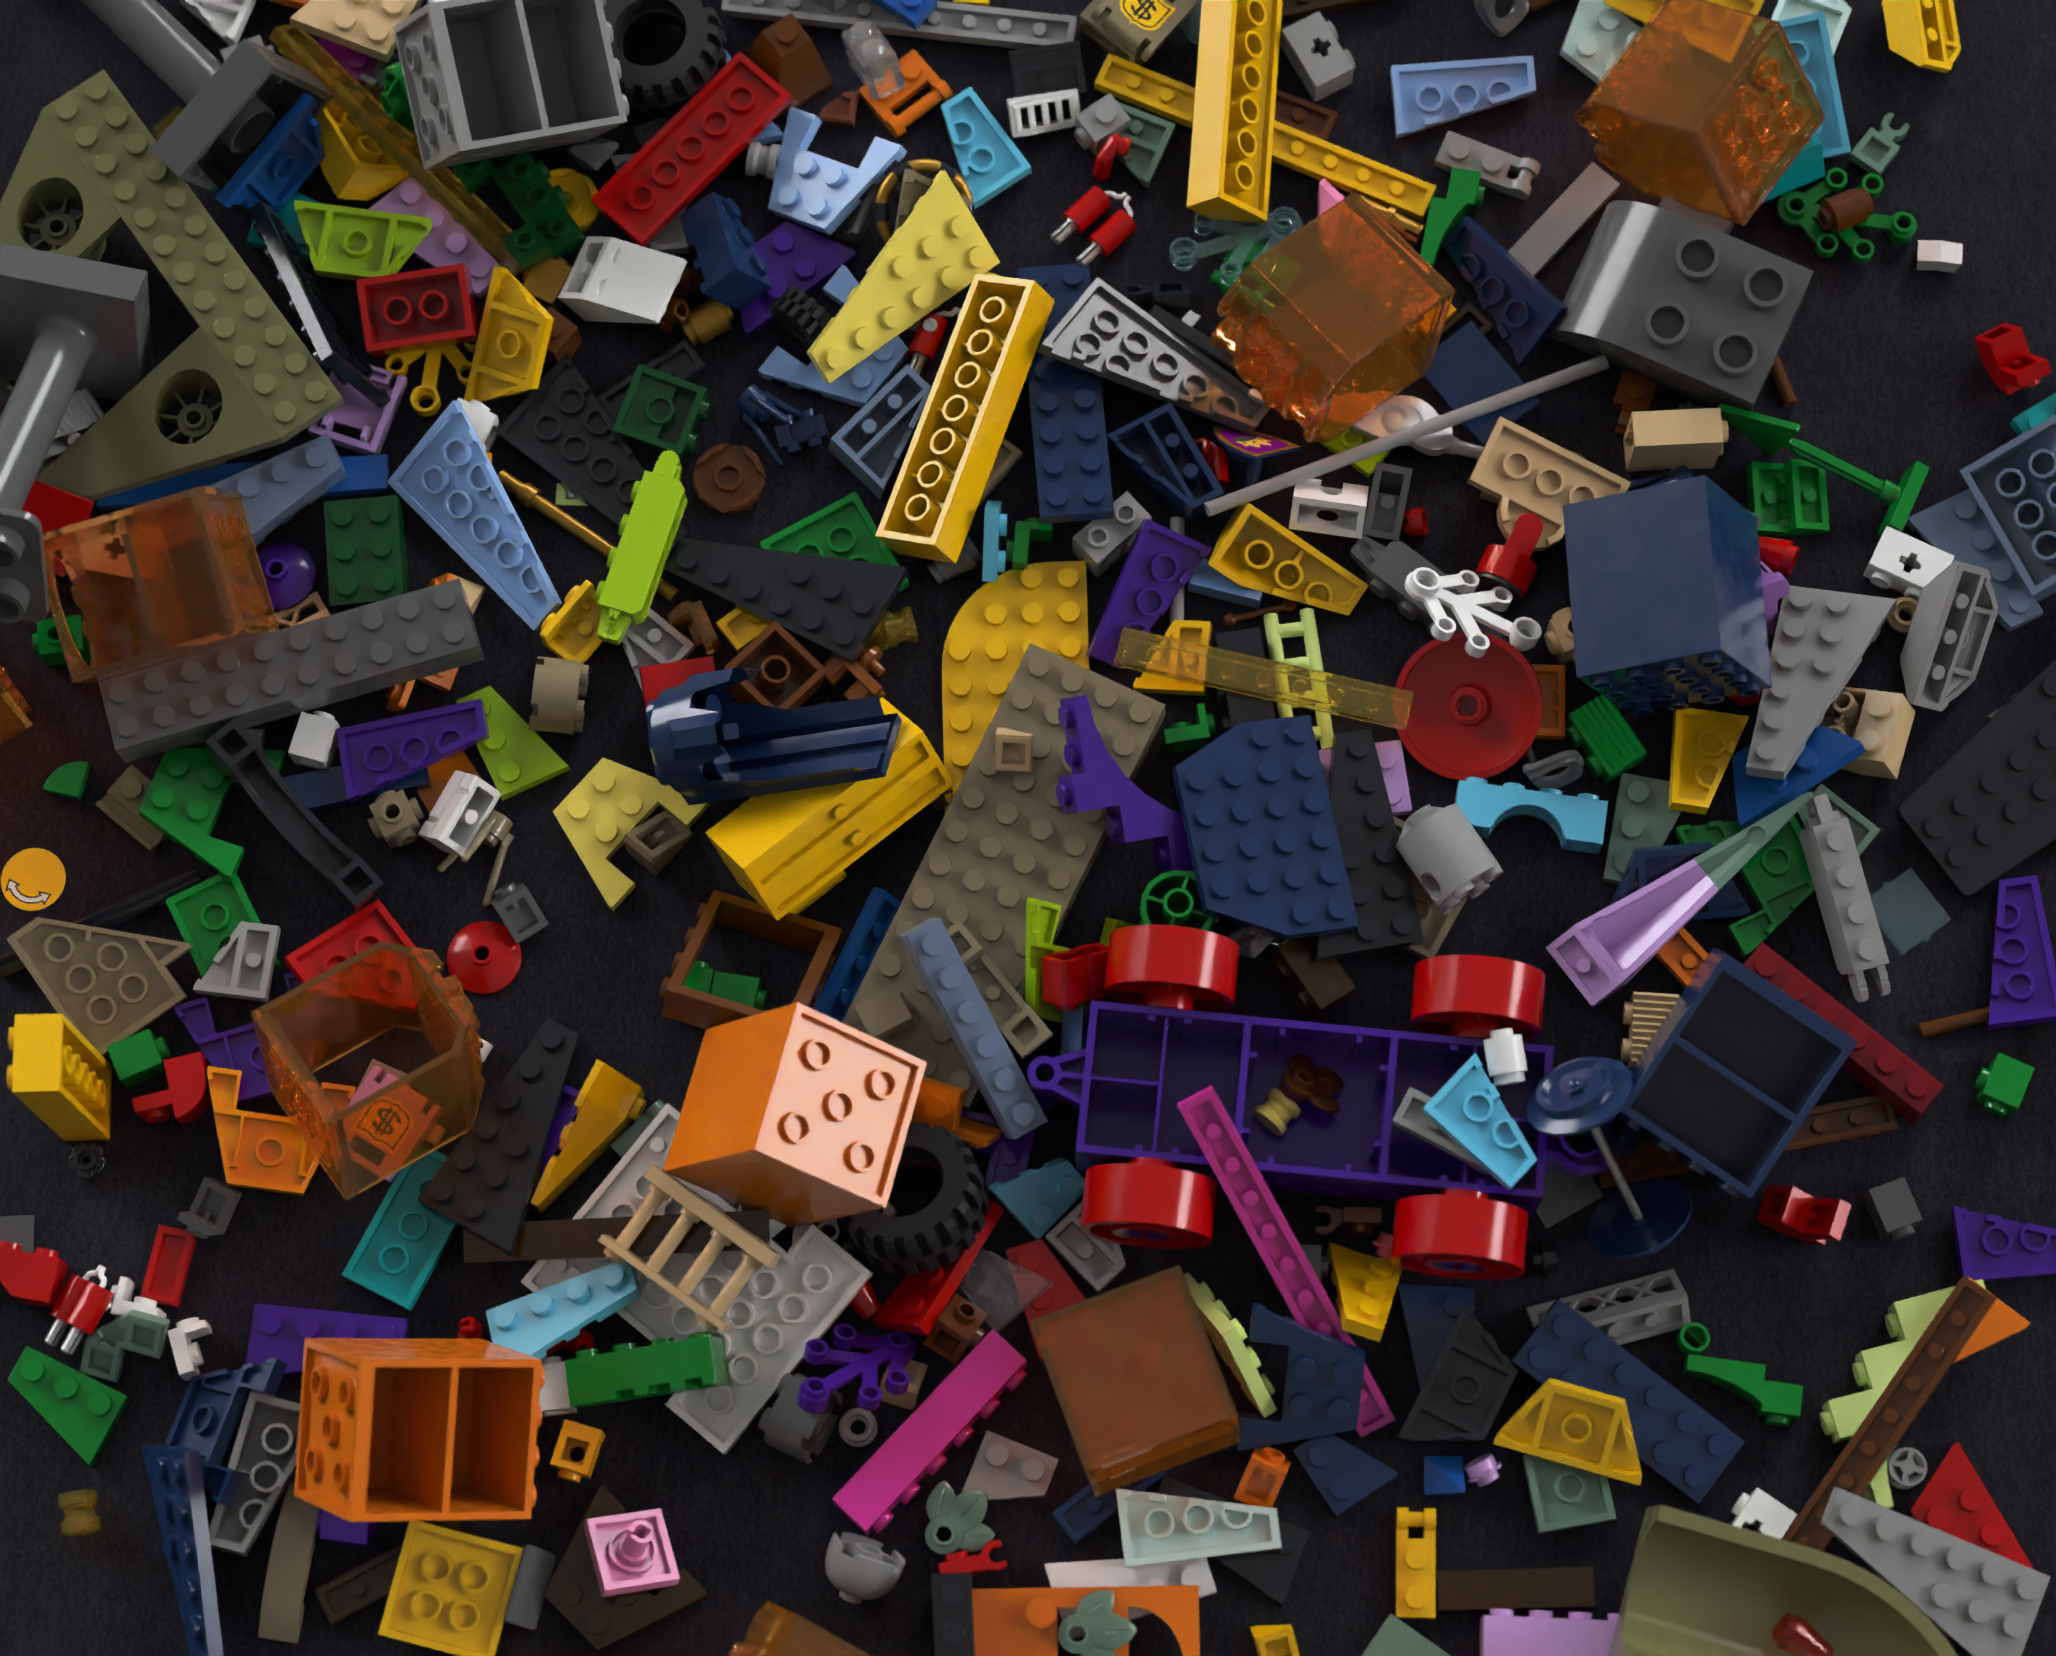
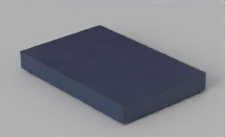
M1472 321L1414 364L1417 372L1450 411L1525 384ZM1536 396L1461 424L1480 446H1485L1500 416L1516 424L1540 405V401Z

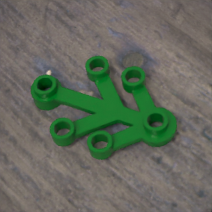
M1841 168L1830 169L1824 181L1805 193L1799 191L1785 193L1777 204V214L1782 222L1788 226H1799L1815 245L1816 253L1822 258H1830L1835 254L1838 248V239L1833 234L1823 233L1814 221L1818 220L1817 211L1820 209V205L1816 203L1829 193H1838L1845 188L1848 176ZM1871 173L1863 178L1861 185L1856 189L1864 188L1868 191L1871 198H1876L1881 193L1884 183L1879 175ZM1830 177H1839L1842 183L1834 184L1831 182ZM1873 182L1877 185L1878 189L1870 190L1867 188L1866 183ZM1795 203L1800 205L1802 209L1794 211L1789 205ZM1897 212L1892 216L1873 214L1868 217L1866 222L1856 226L1886 231L1891 241L1904 244L1913 238L1917 229V222L1910 213ZM1897 221H1904L1909 227L1905 229L1900 228ZM1852 228L1836 233L1851 251V258L1856 263L1865 264L1871 260L1874 253L1872 242L1867 239H1860ZM1824 241L1829 242L1833 248L1826 250L1822 248L1820 243ZM1863 247L1868 251V255H1860L1856 249Z

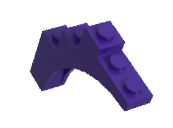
M1087 695L1060 699L1061 707L1058 709V720L1061 728L1065 729L1067 744L1064 747V756L1072 772L1069 775L1058 776L1059 784L1056 788V795L1059 805L1063 807L1064 814L1106 808L1107 815L1104 819L1106 833L1111 837L1112 844L1154 838L1155 845L1152 848V856L1155 865L1159 867L1160 874L1172 870H1192L1193 865L1181 813L1165 807L1146 795L1122 772L1107 751L1094 724Z

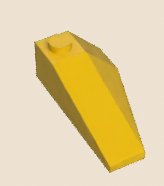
M308 71L334 96L315 120L320 123V142L323 144L325 158L321 161L320 165L325 178L337 198L368 201L401 184L415 173L401 149L392 140L385 142L375 132L378 125L371 118H363L352 108L354 101L327 73Z
M1250 503L1237 507L1220 533L1207 564L1239 586L1346 616L1350 615L1368 587V584Z

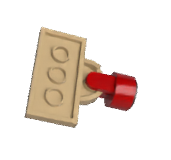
M1500 416L1467 481L1468 484L1499 499L1496 511L1497 522L1500 531L1507 540L1504 546L1499 544L1487 546L1475 571V574L1479 577V585L1487 591L1497 586L1505 587L1512 593V600L1524 598L1538 570L1537 565L1530 559L1532 552L1548 549L1557 544L1565 534L1563 505L1627 492L1631 482Z

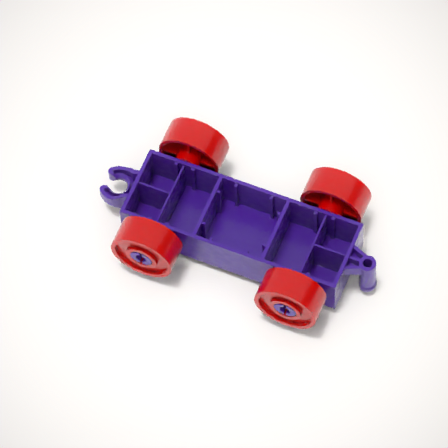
M1133 925L1122 927L1110 933L1104 986L1105 995L1118 1003L1091 1001L1085 1049L1057 1057L1039 1056L1029 1064L1027 1071L1028 1085L1042 1110H1051V1107L1057 1105L1060 1100L1080 1110L1075 1151L1076 1170L1086 1171L1080 1231L1090 1237L1116 1244L1155 1249H1194L1205 1247L1212 1243L1217 1184H1220L1177 1104L1211 1085L1215 1089L1270 1190L1396 1202L1391 1263L1401 1269L1419 1274L1464 1280H1503L1523 1275L1528 1215L1534 1216L1543 1199L1545 1171H1556L1563 1176L1581 1179L1595 1177L1609 1168L1600 1149L1592 1150L1589 1153L1574 1152L1567 1146L1564 1136L1553 1137L1541 1134L1528 1122L1527 1103L1531 1093L1536 1089L1540 1081L1552 1070L1554 1046L1523 1043L1528 1071L1524 1072L1526 1081L1505 1086H1495L1500 1094L1499 1098L1511 1119L1515 1120L1537 1159L1536 1163L1510 1191L1490 1173H1481L1472 1168L1468 1163L1391 1124L1410 1087L1433 1098L1474 1053H1476L1481 1061V1067L1491 1084H1494V1078L1489 1077L1483 1040L1490 1039V1031L1513 1028V1034H1522L1523 1042L1531 1041L1541 1036L1546 975L1534 966L1510 959L1480 955H1444L1419 961L1415 965L1411 1025L1423 1033L1217 1013L1226 1011L1234 1006L1239 945L1235 941L1217 933L1183 926ZM1305 1054L1312 1059L1316 1067L1324 1066L1336 1072L1344 1084L1341 1092L1333 1096L1340 1107L1339 1113L1323 1112L1308 1100H1305L1303 1103H1296L1301 1110V1114L1296 1119H1290L1287 1123V1130L1282 1136H1278L1268 1130L1254 1116L1253 1110L1257 1105H1263L1267 1101V1094L1272 1088L1281 1091V1075L1288 1068L1287 1061L1293 1055ZM1616 1115L1610 1120L1600 1125V1128L1604 1129L1610 1127L1613 1124Z

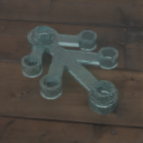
M1280 207L1272 213H1268L1266 222H1253L1259 226L1250 228L1243 226L1242 224L1246 223L1243 221L1214 220L1196 213L1194 216V231L1197 234L1209 235L1217 232L1226 236L1197 244L1191 238H1177L1170 244V262L1178 270L1187 271L1193 268L1198 259L1234 249L1228 262L1223 263L1220 267L1221 282L1228 286H1234L1239 284L1242 279V266L1255 243L1269 238L1263 251L1258 252L1254 256V271L1259 275H1270L1275 271V257L1284 241L1295 239L1302 232V219L1296 210L1290 207Z

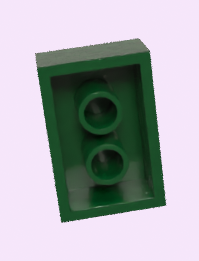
M390 495L324 502L329 603L333 613H340L409 593L404 512L398 496Z

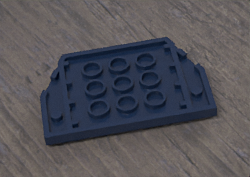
M1310 715L1238 723L1175 766L1172 776L1203 914L1218 919H1229L1234 924L1245 928L1252 926L1270 932L1272 937L1281 940L1355 931L1359 927Z

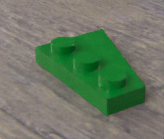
M27 1345L8 1378V1381L91 1467L94 1466L130 1400L128 1396Z

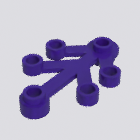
M838 1324L835 1326L832 1335V1343L835 1347L843 1350L852 1347L872 1350L868 1354L829 1349L828 1344L821 1339H811L806 1343L804 1358L810 1364L821 1365L826 1363L845 1366L823 1379L810 1377L800 1385L797 1404L806 1412L820 1413L827 1408L830 1393L860 1376L861 1388L859 1389L857 1404L862 1409L868 1411L878 1409L882 1398V1391L877 1387L878 1366L884 1363L889 1364L885 1389L894 1395H902L907 1392L910 1376L905 1371V1365L915 1356L917 1345L915 1340L904 1332L890 1331L884 1333L881 1337L857 1334L856 1329L849 1324Z

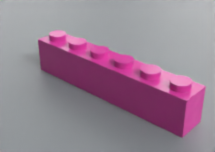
M992 1329L832 1498L834 1505L867 1536L873 1529L877 1533L881 1532L894 1517L890 1511L900 1501L904 1505L907 1504L920 1490L921 1487L917 1483L927 1472L933 1476L947 1461L944 1454L954 1444L958 1448L962 1446L973 1434L974 1430L970 1426L980 1416L987 1419L1001 1403L997 1398L1006 1388L1013 1391L1025 1379L1027 1373L1023 1370L1027 1367V1360Z

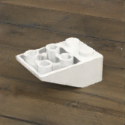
M587 236L558 298L585 321L659 324L661 317L666 312L667 304L674 289L680 282L681 274L687 261L677 256L613 237Z

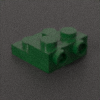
M638 363L612 431L616 435L644 444L648 447V450L659 454L667 450H673V452L679 455L682 462L685 453L692 455L697 445L699 435L695 434L694 430L698 420L705 422L708 417L712 402L707 400V388Z

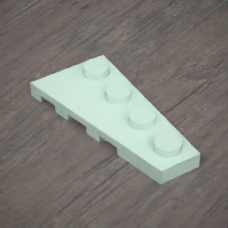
M1116 1488L1125 1567L1282 1548L1276 1508Z

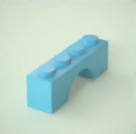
M1478 777L1466 778V781L1459 780L1454 804L1456 803L1480 837L1488 838L1494 827L1508 817L1530 815L1543 820L1554 830L1559 839L1561 849L1599 854L1601 850L1608 801L1599 800L1597 795L1580 793L1577 797L1562 795V791L1554 788H1542L1540 791L1526 790L1524 785L1511 782L1504 783L1503 786L1488 784L1487 780Z

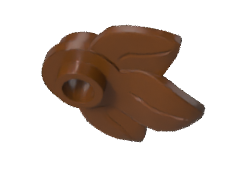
M1296 1054L1290 1057L1287 1061L1288 1068L1281 1075L1280 1089L1282 1093L1293 1102L1303 1103L1305 1100H1308L1323 1112L1339 1113L1340 1107L1333 1096L1341 1092L1344 1087L1341 1077L1327 1067H1316L1312 1059L1305 1054Z

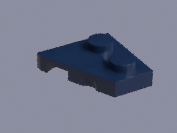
M1334 1434L1313 1437L1292 1450V1454L1335 1518L1398 1476L1397 1472L1391 1467Z

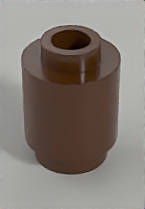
M1852 188L1820 202V209L1817 211V218L1823 229H1828L1832 234H1836L1866 222L1868 217L1874 214V204L1866 189L1861 188L1857 190Z

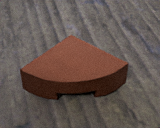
M845 92L829 104H826L819 114V119L822 121L821 125L854 129L860 99L859 92Z

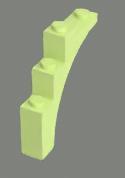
M1983 1279L1975 1281L1985 1288ZM1955 1286L1897 1301L1887 1308L1889 1314L1885 1315L1886 1327L1891 1337L1896 1336L1897 1342L1861 1351L1855 1357L1856 1363L1852 1364L1856 1383L1858 1386H1864L1865 1391L1828 1400L1822 1406L1823 1412L1819 1414L1821 1426L1826 1436L1831 1435L1833 1444L1846 1440L1850 1441ZM1886 1460L1862 1495V1498L1890 1509L1893 1507V1501L1887 1478Z

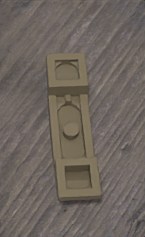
M959 920L948 928L947 932L1002 1036L1024 1059L1051 1038L1053 1034L1030 1005L1026 1004L986 955L981 945Z
M289 1482L272 1543L263 1591L258 1637L298 1644L305 1610L303 1600L317 1535L316 1519L320 1508L294 1496L295 1483Z

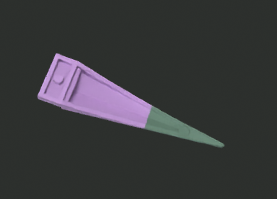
M1804 793L1689 862L1576 923L1548 945L1546 949L1589 1004L1595 1008L1621 986L1626 985L1812 798L1813 793Z

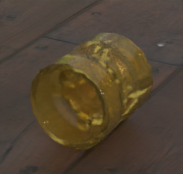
M77 1490L58 1496L59 1509L64 1513V1520L61 1523L63 1536L86 1535L102 1529L101 1519L96 1515L95 1506L98 1503L97 1490Z

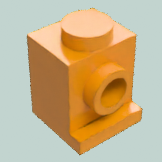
M564 1419L550 1462L553 1468L559 1470L557 1476L575 1483H580L581 1476L591 1479L601 1444L605 1439L603 1431ZM577 1448H581L585 1451L584 1458L578 1462L571 1459L572 1452Z

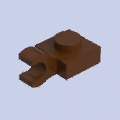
M1623 370L1611 406L1621 410L1614 433L1624 436L1631 413L1649 410L1658 380Z
M1321 1205L1315 1209V1215H1326L1330 1219L1328 1226L1315 1227V1235L1321 1237L1331 1235L1338 1227L1350 1229V1234L1372 1235L1373 1230H1379L1382 1224V1208L1343 1207V1209H1336L1327 1205Z

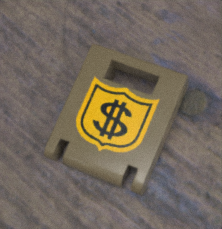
M1103 0L1093 11L1091 18L1097 22L1108 11L1110 14L1101 27L1133 53L1145 41L1149 46L1144 49L1140 58L1147 62L1194 11L1198 1L1172 0V4L1168 0Z

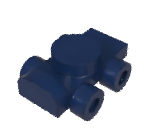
M814 408L800 412L801 420L795 421L793 414L786 415L791 419V423L785 424L780 421L781 425L774 427L779 448L787 447L788 453L802 450L801 442H808L809 447L823 444L821 437L829 435L824 414L815 415Z

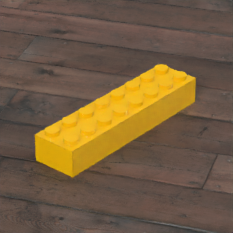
M975 273L875 535L896 554L957 563L1055 302L1035 280Z

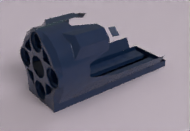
M742 667L691 675L682 685L670 686L661 691L658 698L649 701L647 705L648 739L656 777L661 785H670L676 792H679L688 805L883 778L886 776L902 723L898 713L884 715L879 696L789 710L771 706L734 703L725 688L750 679ZM746 668L745 670H753V671H756V670H759V669Z

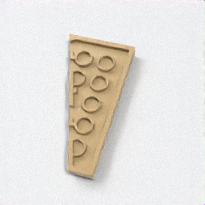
M310 0L290 17V23L292 27L388 63L397 48L393 27L418 11L424 0Z

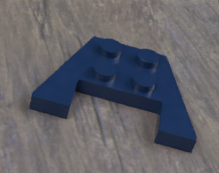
M1253 1303L1249 1341L1289 1346L1282 1416L1269 1415L1266 1418L1261 1414L1241 1412L1237 1450L1244 1451L1356 1430L1365 1350L1322 1331H1319V1333L1298 1324V1321L1286 1315L1284 1317L1268 1311L1266 1306Z
M269 1358L265 1364L258 1365L252 1362L244 1364L241 1369L235 1371L222 1369L192 1376L165 1445L199 1449L204 1490L212 1495L211 1498L215 1502L231 1508L244 1475L233 1469L222 1467L220 1464L223 1457L229 1451L231 1436L237 1421L244 1413L245 1401L249 1392L253 1391L275 1397L288 1363L277 1358Z

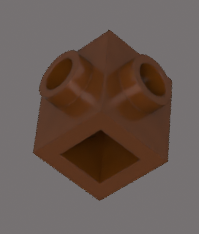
M955 1293L923 1344L956 1365L965 1349L968 1347L973 1350L986 1331L980 1328L988 1313Z

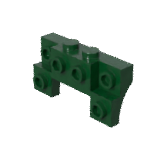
M528 151L524 153L451 166L469 195L496 183L498 190L523 225L501 239L521 271L549 258L570 256L582 248L586 238L565 208V205L570 202L559 185L551 186L548 180L552 176L541 159L535 162Z

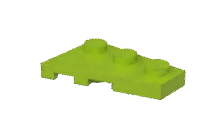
M491 686L456 700L457 704L481 699L484 702L490 738L476 745L497 790L502 793L500 796L502 801L570 770L569 766L534 730H529V725Z

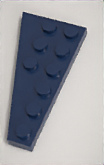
M158 1443L142 1445L141 1450L162 1534V1549L165 1557L168 1559L190 1655L224 1656L199 1449Z

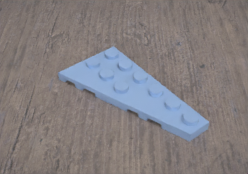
M453 400L389 478L387 483L533 631H540V627L546 617L553 612L555 613L562 605V602L460 401Z

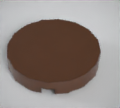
M722 443L707 449L698 458L693 473V487L699 501L710 511L722 515H737L751 509L760 500L765 488V470L759 457L748 447Z

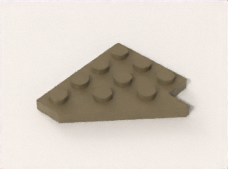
M41 917L35 918L6 938L57 1013H62L102 1056L109 1053L106 1046L135 1035L174 1008L175 1005L188 998L167 966L193 949L190 943Z

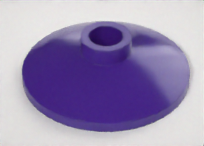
M287 543L274 544L259 551L250 560L244 574L245 589L251 600L258 606L272 611H283L301 604L311 594L317 580L316 565L309 553L299 546ZM283 568L281 573L277 575L272 574L275 570Z

